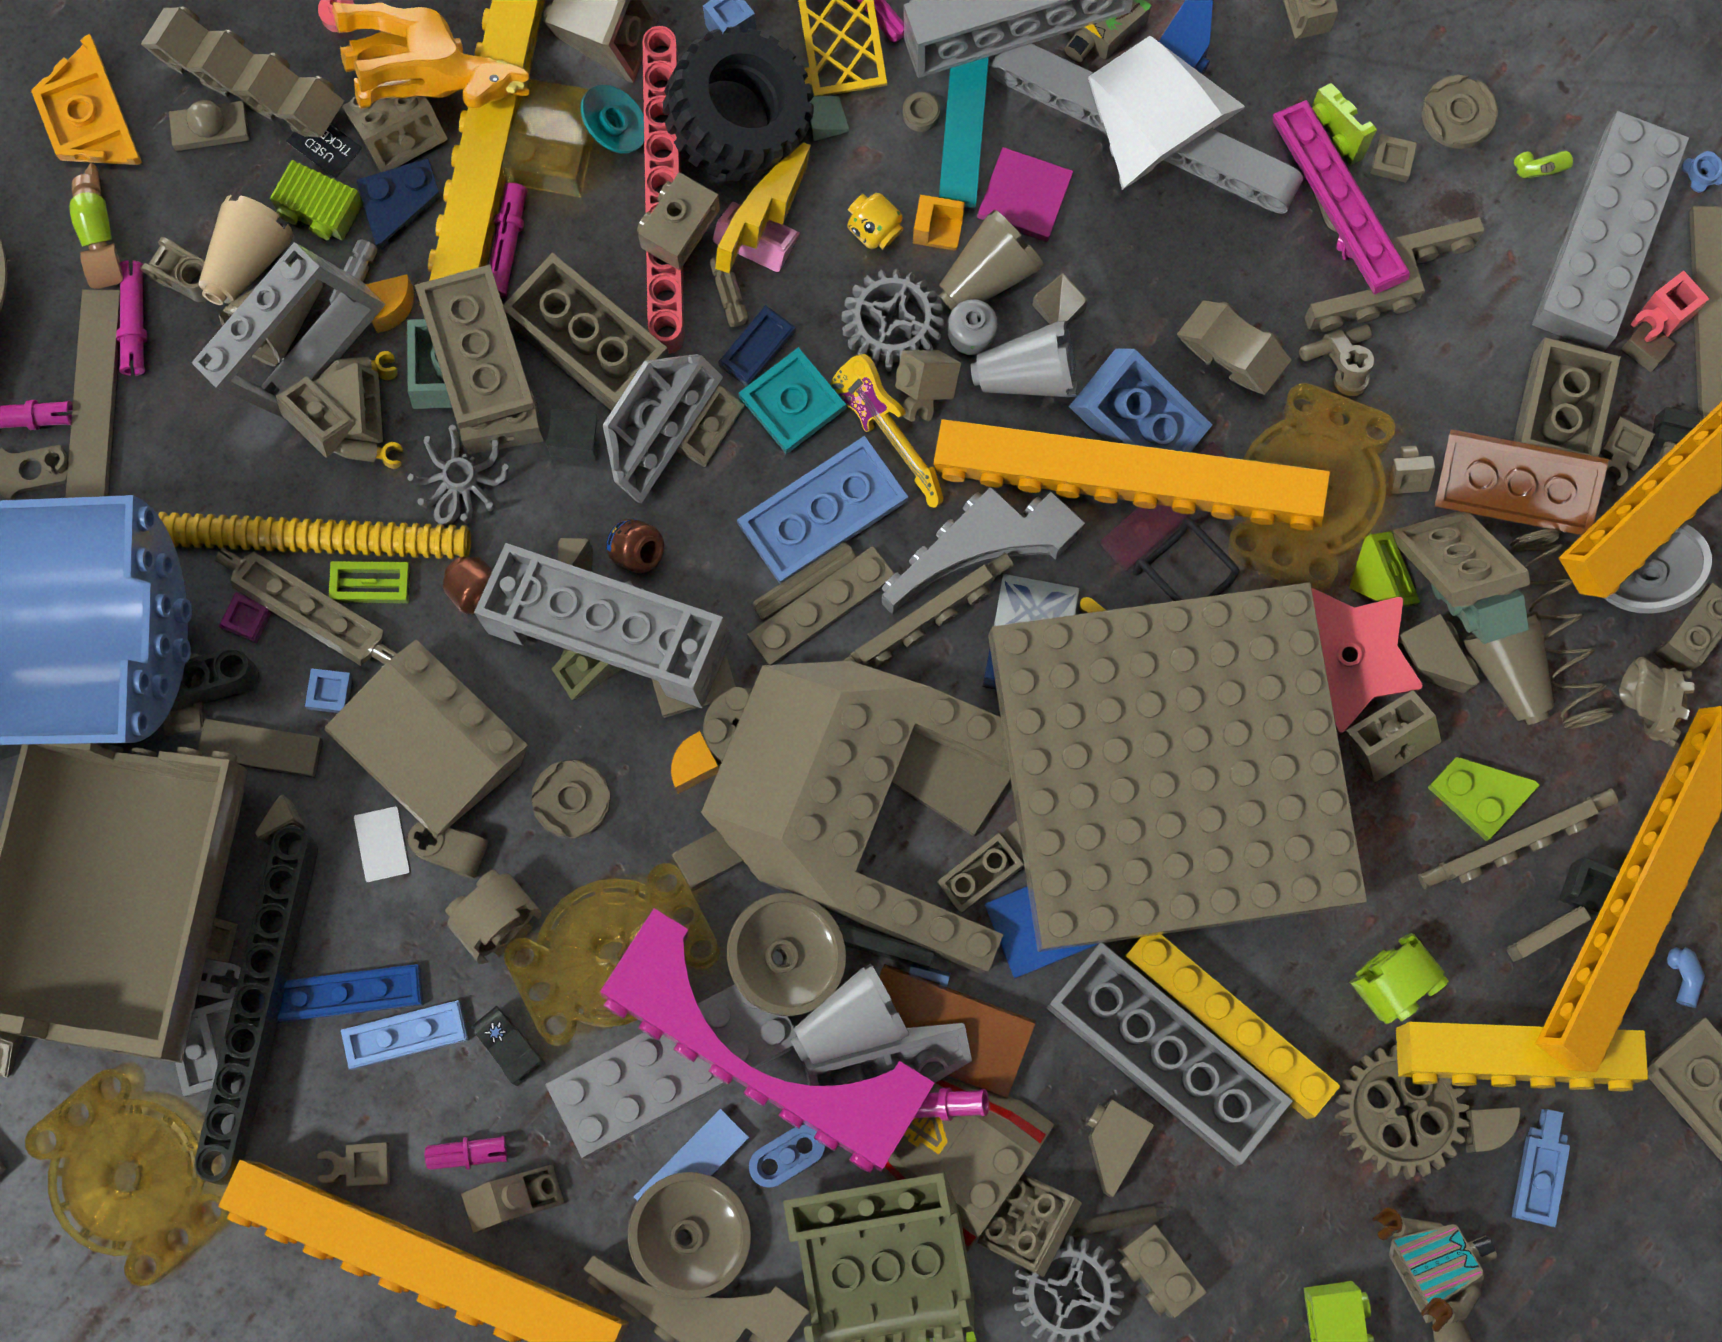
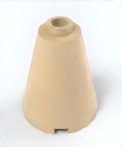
M232 195L226 197L220 207L198 283L203 290L202 295L208 301L216 305H223V303L229 304L237 299L289 246L294 237L292 228L287 224L285 229H283L276 222L280 215L274 210L245 196H239L237 201H232Z

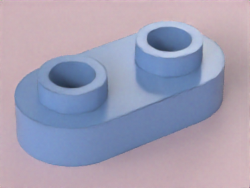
M801 1125L800 1129L794 1127L758 1149L752 1155L749 1162V1172L752 1179L760 1186L766 1188L777 1187L818 1162L823 1156L825 1146L814 1139L817 1131L807 1125ZM802 1138L810 1139L813 1144L812 1150L807 1154H802L797 1149V1143ZM768 1159L775 1160L778 1165V1169L773 1175H766L762 1170L764 1161Z

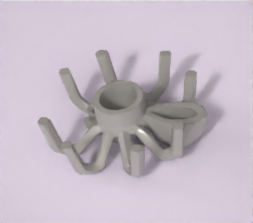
M452 424L448 428L452 443L451 460L447 463L439 458L430 436L424 437V444L433 463L443 469V472L420 478L410 473L407 477L409 481L418 486L443 480V483L429 500L418 499V504L425 509L437 503L433 515L435 520L443 525L452 524L460 516V494L463 496L465 514L463 513L460 519L466 524L471 521L473 508L470 490L485 503L488 511H494V504L491 498L476 483L480 482L497 486L506 480L509 473V466L504 464L501 475L497 478L478 475L479 471L491 467L499 454L498 441H492V453L489 458L473 466L475 462L473 456L469 461L466 460V454L459 458V436L456 426Z

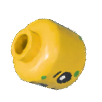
M875 193L869 198L861 194L848 208V211L852 214L847 223L848 229L869 249L880 247L884 250L904 229L900 225L903 214L881 193Z

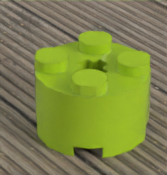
M1414 933L1398 939L1402 945L1399 949L1395 950L1392 948L1387 952L1384 949L1355 973L1358 978H1354L1349 982L1379 1021H1384L1385 1024H1389L1397 1018L1400 1021L1407 1019L1420 1008L1416 1001L1426 993L1429 996L1436 994L1449 982L1444 976L1443 969Z

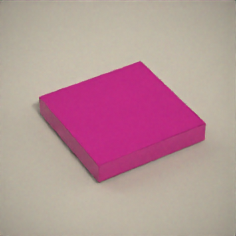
M1002 147L977 218L984 220L995 209L1019 233L1048 242L1073 171Z

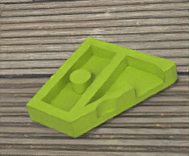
M1332 83L1318 89L1312 109L1322 126H1325L1332 136V143L1341 157L1344 156L1349 165L1352 166L1364 159L1377 129L1370 121L1361 125L1353 117L1358 114L1357 108L1349 100H1346Z
M1456 757L1427 788L1485 841H1488L1540 784L1528 778Z

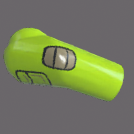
M1565 150L1536 160L1534 155L1528 151L1514 158V166L1518 169L1516 173L1525 179L1552 175L1570 169L1573 165L1571 153Z

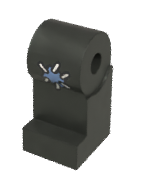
M497 1005L471 1026L474 1033L513 1085L518 1086L545 1064V1061L517 1026L515 1027Z

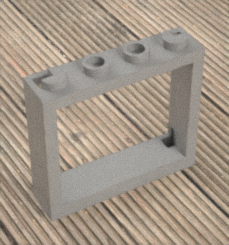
M294 242L192 361V364L217 389L284 418L280 413L276 396L306 376L312 381L319 379V376L335 360L340 359L386 304L361 280ZM296 254L303 258L302 260L297 258L292 265L289 263ZM317 279L341 292L261 386L236 375ZM210 356L212 359L210 360V362H207L206 360ZM278 387L280 390L276 395H273V391Z

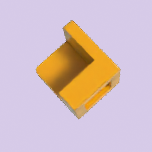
M920 194L913 231V244L953 251L957 250L965 203Z

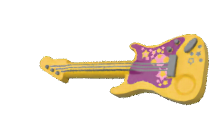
M859 354L852 357L836 372L831 380V387L846 403V406L855 411L860 418L864 431L870 432L874 430L873 422L874 420L877 422L915 474L916 478L914 481L926 496L927 505L933 508L941 505L943 494L935 468L933 466L927 467L889 415V413H893L898 418L906 415L904 408L887 394L882 386L875 364L869 356Z

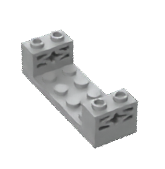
M505 543L474 611V614L490 635L524 646L527 637L530 636L657 680L666 696L699 708H703L732 639L722 616Z

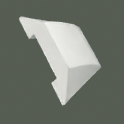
M1151 36L1142 40L1088 77L1101 122L1104 123L1110 142V152L1112 157L1114 156L1119 171V181L1122 190L1151 172L1155 165L1212 127L1215 129L1245 108L1243 104Z

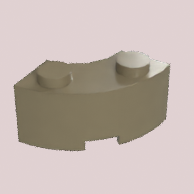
M1203 300L1177 333L1178 337L1205 363L1210 365L1215 360L1232 372L1229 376L1230 380L1264 395L1291 362V358L1282 348L1283 342L1279 337L1268 331H1260L1239 317L1238 311L1227 302L1217 303Z

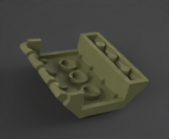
M945 1172L783 1201L789 1241H798L811 1318V1324L804 1327L806 1342H930V1338H934L935 1342H966V1332L974 1331L975 1296L962 1221Z

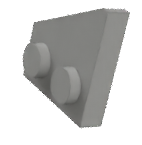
M234 998L194 1009L182 1063H175L184 1097L212 1090Z

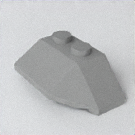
M693 354L644 361L603 424L614 482L636 502L642 504L723 378L702 355Z

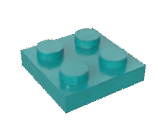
M799 347L739 392V398L785 454H788L846 409V403Z

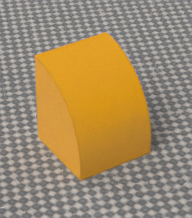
M407 274L365 284L386 304L371 321L377 333L391 330L407 318L414 303V288Z
M700 731L688 737L680 744L671 764V776L678 794L713 777L719 770Z

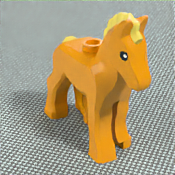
M333 2L332 4L335 24L339 33H349L357 29L381 30V32L366 38L349 40L350 46L340 47L345 71H356L358 77L354 78V87L360 109L368 108L373 102L385 98H408L415 96L444 98L459 90H463V101L470 108H480L489 102L503 99L508 95H529V89L525 87V82L529 80L527 71L512 64H507V62L502 60L493 61L491 58L464 54L461 39L453 37L444 17L433 9L425 7L402 9L391 7L384 3L346 4Z

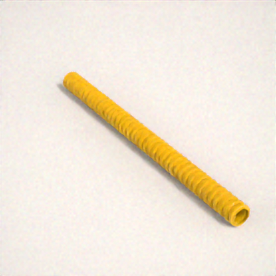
M159 512L158 514L172 539L174 547H177L179 543H181L182 547L187 548L191 544L195 548H201L205 544L206 548L213 549L215 545L219 549L226 548L228 545L233 550H237L239 546L243 550H250L251 547H254L257 551H261L263 547L267 551H274L275 548H278L280 552H285L287 548H290L291 552H298L299 549H302L304 553H310L311 549H314L315 553H322L323 550H326L328 554H334L335 550H338L339 554H346L347 551H350L352 555H358L359 551H362L363 555L368 556L371 552H374L376 556H382L383 552H386L390 557H394L395 553H399L400 557H406L409 553L413 558H418L419 554H423L424 558H430L431 555H435L437 559H442L444 555H447L448 559H454L455 556L468 557L471 549V532L467 525H462L460 529H457L456 525H449L448 528H444L443 524H437L436 528H433L432 524H425L424 527H420L419 523H413L412 527H409L407 523H401L400 526H396L395 522H389L388 526H385L383 522L377 521L376 525H372L371 521H365L363 525H360V522L353 520L351 524H348L347 520H341L337 524L333 519H329L327 523H324L323 519H316L315 522H312L309 518H305L303 522H300L299 518H292L291 521H288L286 517H280L279 521H276L275 517H268L267 520H264L262 516H256L252 520L251 516H244L240 519L238 515H232L228 519L227 515H220L216 518L214 514H208L206 518H204L203 514L198 513L194 517L190 513H184L182 517H180L179 513L172 512L170 516L166 512Z

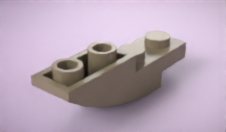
M1017 821L1003 832L996 834L937 881L960 913L969 909L1024 868Z

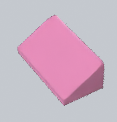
M732 202L718 219L713 236L715 244L719 245L733 216L740 208V204ZM769 220L757 249L742 244L738 254L775 272H779L796 243L800 232Z

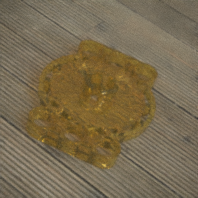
M669 863L655 866L648 874L647 885L633 880L615 878L598 880L581 886L562 898L550 911L539 931L537 943L528 938H518L508 944L504 951L505 964L538 1032L547 1043L556 1046L568 1043L575 1035L577 1021L586 1025L612 1027L627 1025L638 1020L630 1014H627L624 1019L619 1016L611 1018L595 1017L596 1015L617 1016L603 1006L607 1000L600 993L617 964L613 965L610 959H600L598 956L602 947L607 943L620 942L622 947L617 954L620 961L653 908L673 919L675 911L679 908L689 907L693 909L694 918L692 921L682 925L689 929V937L684 943L685 964L695 969L704 970L712 967L717 962L720 956L719 944L681 871L676 866ZM670 874L677 878V884L671 891L660 892L656 889V882L661 876ZM619 887L626 888L628 891L627 893L616 891L605 893L604 889ZM595 891V895L583 899L575 906L572 904L580 897ZM639 891L645 894L644 899L638 897ZM566 910L567 913L561 918L554 931L550 930L558 916ZM546 940L550 942L549 949L545 947ZM706 940L712 945L709 955L701 959L692 957L690 955L691 946L696 941ZM524 948L532 950L534 958L528 966L517 967L514 965L513 959L519 950ZM538 982L550 984V993L544 1000L534 1001L530 999L529 993L533 985ZM579 1009L584 1010L583 1014L579 1013ZM554 1016H563L567 1019L565 1030L558 1035L548 1034L546 1024L549 1019Z
M106 1069L95 1074L35 1124L26 1135L25 1148L28 1154L35 1159L51 1160L48 1169V1194L52 1210L62 1228L77 1243L94 1252L112 1256H127L124 1272L128 1281L140 1287L151 1286L161 1281L221 1230L229 1221L227 1219L229 1211L220 1208L221 1214L219 1219L211 1225L205 1224L201 1220L199 1213L201 1206L211 1200L219 1205L222 1196L216 1194L202 1195L205 1180L201 1179L197 1173L196 1178H193V1163L190 1153L193 1151L195 1158L199 1142L191 1128L175 1112L158 1103L140 1099H129L131 1082L128 1076L117 1070ZM114 1076L120 1081L121 1090L117 1097L107 1100L102 1096L100 1087L106 1078ZM83 1103L89 1112L88 1119L81 1126H73L68 1119L69 1110L73 1105ZM126 1106H130L129 1113H124ZM141 1106L152 1108L164 1114L162 1120H159L152 1116L143 1115ZM173 1122L182 1129L189 1142L185 1143L182 1137L172 1128ZM44 1130H50L56 1137V1145L51 1152L44 1154L37 1149L36 1139ZM66 1158L64 1167L58 1168L60 1159ZM125 1162L135 1163L137 1165L134 1169L136 1178L132 1185L135 1190L122 1192L115 1184L116 1170ZM57 1176H62V1191L65 1202L60 1203L57 1193ZM195 1186L193 1196H190L191 1188ZM70 1211L74 1219L83 1227L80 1233L70 1224L64 1212ZM175 1228L183 1229L188 1235V1244L180 1252L172 1251L167 1244L168 1235ZM92 1235H96L103 1239L112 1240V1248L100 1246L88 1239ZM126 1241H132L130 1249H123ZM144 1255L150 1256L156 1263L155 1273L147 1280L139 1278L135 1272L137 1260Z

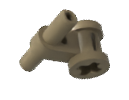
M1365 324L1345 332L1337 330L1325 334L1322 340L1301 347L1299 350L1300 357L1304 361H1309L1329 354L1338 368L1334 378L1337 390L1348 396L1360 395L1368 388L1369 373L1373 369L1375 359L1369 349L1354 344L1371 339L1372 330L1370 326Z

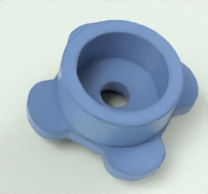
M1706 151L1695 159L1687 158L1683 162L1682 171L1688 174L1693 191L1701 193L1705 191L1706 187L1713 184L1722 185V161L1714 152ZM1701 169L1706 170L1707 174H1702Z

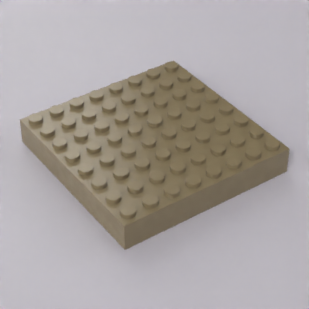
M1310 583L992 626L988 638L1038 952L1346 908L1367 902Z

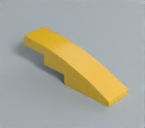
M802 143L789 156L777 163L754 187L733 216L717 247L715 269L730 273L742 244L757 249L769 220L784 224L806 172L811 145Z

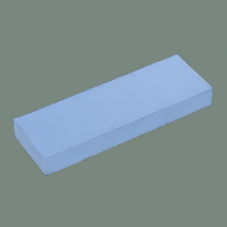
M460 1000L341 1030L348 1068L350 1070L469 1040Z
M719 1109L640 1189L634 1198L638 1201L649 1187L673 1174L696 1172L713 1176L749 1137Z

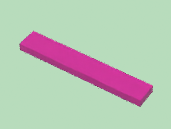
M1305 100L1274 113V125L1373 294L1375 295L1409 280V270L1309 102Z

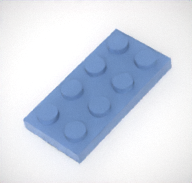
M863 436L738 518L737 524L776 580L781 584L841 543L847 542L906 503L908 496L870 442Z

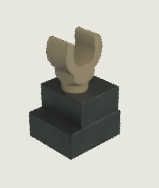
M1665 407L1655 416L1652 430L1655 435L1650 445L1662 448L1657 463L1699 423V414Z

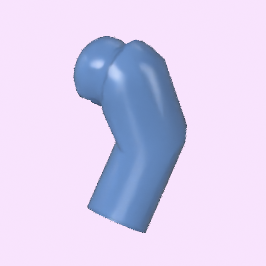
M1675 947L1669 951L1667 963L1671 968L1679 969L1683 978L1676 1002L1687 1007L1696 1008L1705 979L1704 971L1694 951L1689 948L1682 950Z

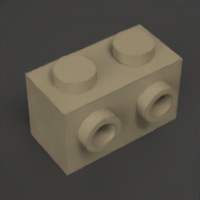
M1149 1225L1118 1249L1124 1257L1119 1262L1134 1282L1138 1279L1142 1281L1149 1291L1145 1298L1159 1316L1166 1313L1168 1317L1175 1318L1207 1293L1156 1225Z

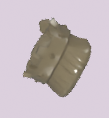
M1644 657L1636 658L1629 665L1622 678L1619 689L1620 699L1624 705L1637 710L1638 715L1644 717V731L1650 739L1655 741L1662 740L1676 750L1680 745L1675 740L1678 739L1681 731L1675 726L1682 718H1688L1690 710L1686 708L1687 693L1694 692V683L1686 682L1684 679L1692 678V671H1677L1675 667L1672 669H1660Z

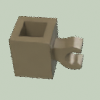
M902 350L900 364L896 373L895 387L910 396L902 405L906 412V415L902 417L909 421H914L916 411L918 410L917 416L930 421L934 412V400L954 399L961 362L940 350Z

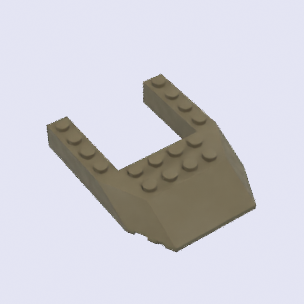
M853 661L762 665L703 805L702 815L718 830L725 842L733 851H736L759 881L787 893L805 896L827 910L905 943L932 950L934 955L976 973L989 972L1003 934L856 872V869L911 733L915 732L1009 772L1001 717L930 686Z

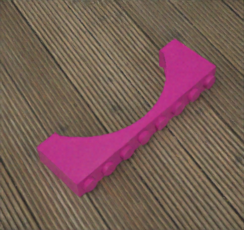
M653 908L601 989V996L607 1000L603 1006L623 1019L627 1014H630L640 1020L641 1024L638 1028L652 1038L659 1041L662 1035L675 1042L676 1045L673 1050L694 1063L697 1057L707 1062L711 1065L708 1072L729 1085L732 1079L742 1084L746 1087L743 1094L759 1105L765 1106L767 1101L782 1109L778 1116L794 1127L800 1129L804 1123L817 1131L814 1139L824 1146L835 1151L839 1145L852 1153L849 1160L866 1172L871 1173L873 1168L881 1172L935 1082L901 1061L898 1062L894 1070L877 1077L852 1084L834 1086H810L787 1082L749 1066L718 1039L696 1003L688 979L684 954V943L689 937V929Z

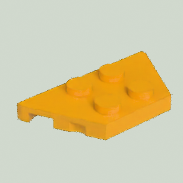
M88 34L80 40L82 46L68 60L63 57L54 66L53 72L48 77H44L31 90L54 152L60 161L139 165L142 163L95 41Z

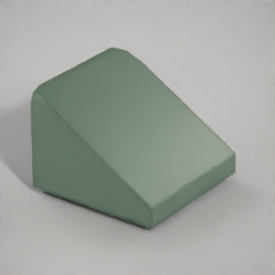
M814 96L810 103L814 106L813 118L809 122V128L813 141L849 132L839 96Z

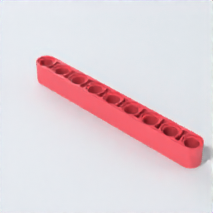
M655 26L647 30L642 42L646 213H652L659 203V193L654 190L667 181L673 182L677 174L681 173V152L674 144L677 138L676 135L668 133L665 122L658 123L654 121L657 116L665 115L663 113V100L666 94L664 92L665 87L657 88L653 85L657 81H668L679 62L675 34L665 26ZM666 46L669 48L667 51L663 53H655L653 51L656 47ZM659 150L671 151V154L665 158L654 156ZM646 251L649 333L667 347L668 354L675 353L682 347L685 339L683 266L678 270L669 264H658L656 262L658 258ZM665 290L675 293L673 298L667 301H661L656 298L660 292ZM665 326H671L676 329L674 334L669 337L657 335L658 330Z

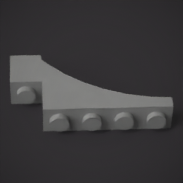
M991 487L983 495L977 492L963 506L965 513L956 522L953 519H949L938 530L936 536L939 539L929 549L925 545L922 546L910 558L909 563L911 566L902 575L896 572L886 581L882 587L884 591L882 594V605L893 615L912 597L933 583L959 570L982 562L995 560L1004 552L1009 557L1041 554L1051 555L1056 560L1082 534L1085 523L1052 492L1043 500L1039 496L1036 497L1023 511V514L1026 516L1025 518Z

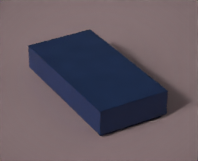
M765 305L718 361L719 366L747 387L758 378L796 332L795 326Z

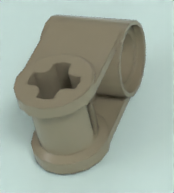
M161 237L158 241L160 247L149 264L145 263L142 265L141 271L155 282L167 288H172L193 301L207 302L208 300L202 295L203 290L199 284H191L196 276L201 275L205 261L186 251L175 242Z
M420 822L412 826L407 840L409 847L417 857L439 865L458 875L475 879L489 841L462 830L448 828L437 838L432 834L437 841L436 845H428L426 850H423V845L419 842V838L421 836L428 837L430 831Z

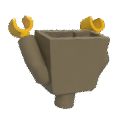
M382 351L376 356L375 360H370L369 357L337 359L319 376V379L313 382L355 423L333 453L347 459L368 462L382 459L385 466L397 469L402 466V462L389 460L386 455L393 450L403 452L402 446L396 442H389L383 448L377 447V443L383 442L379 377L384 380H391L398 374L396 367H382L385 363L395 362V357L391 352Z

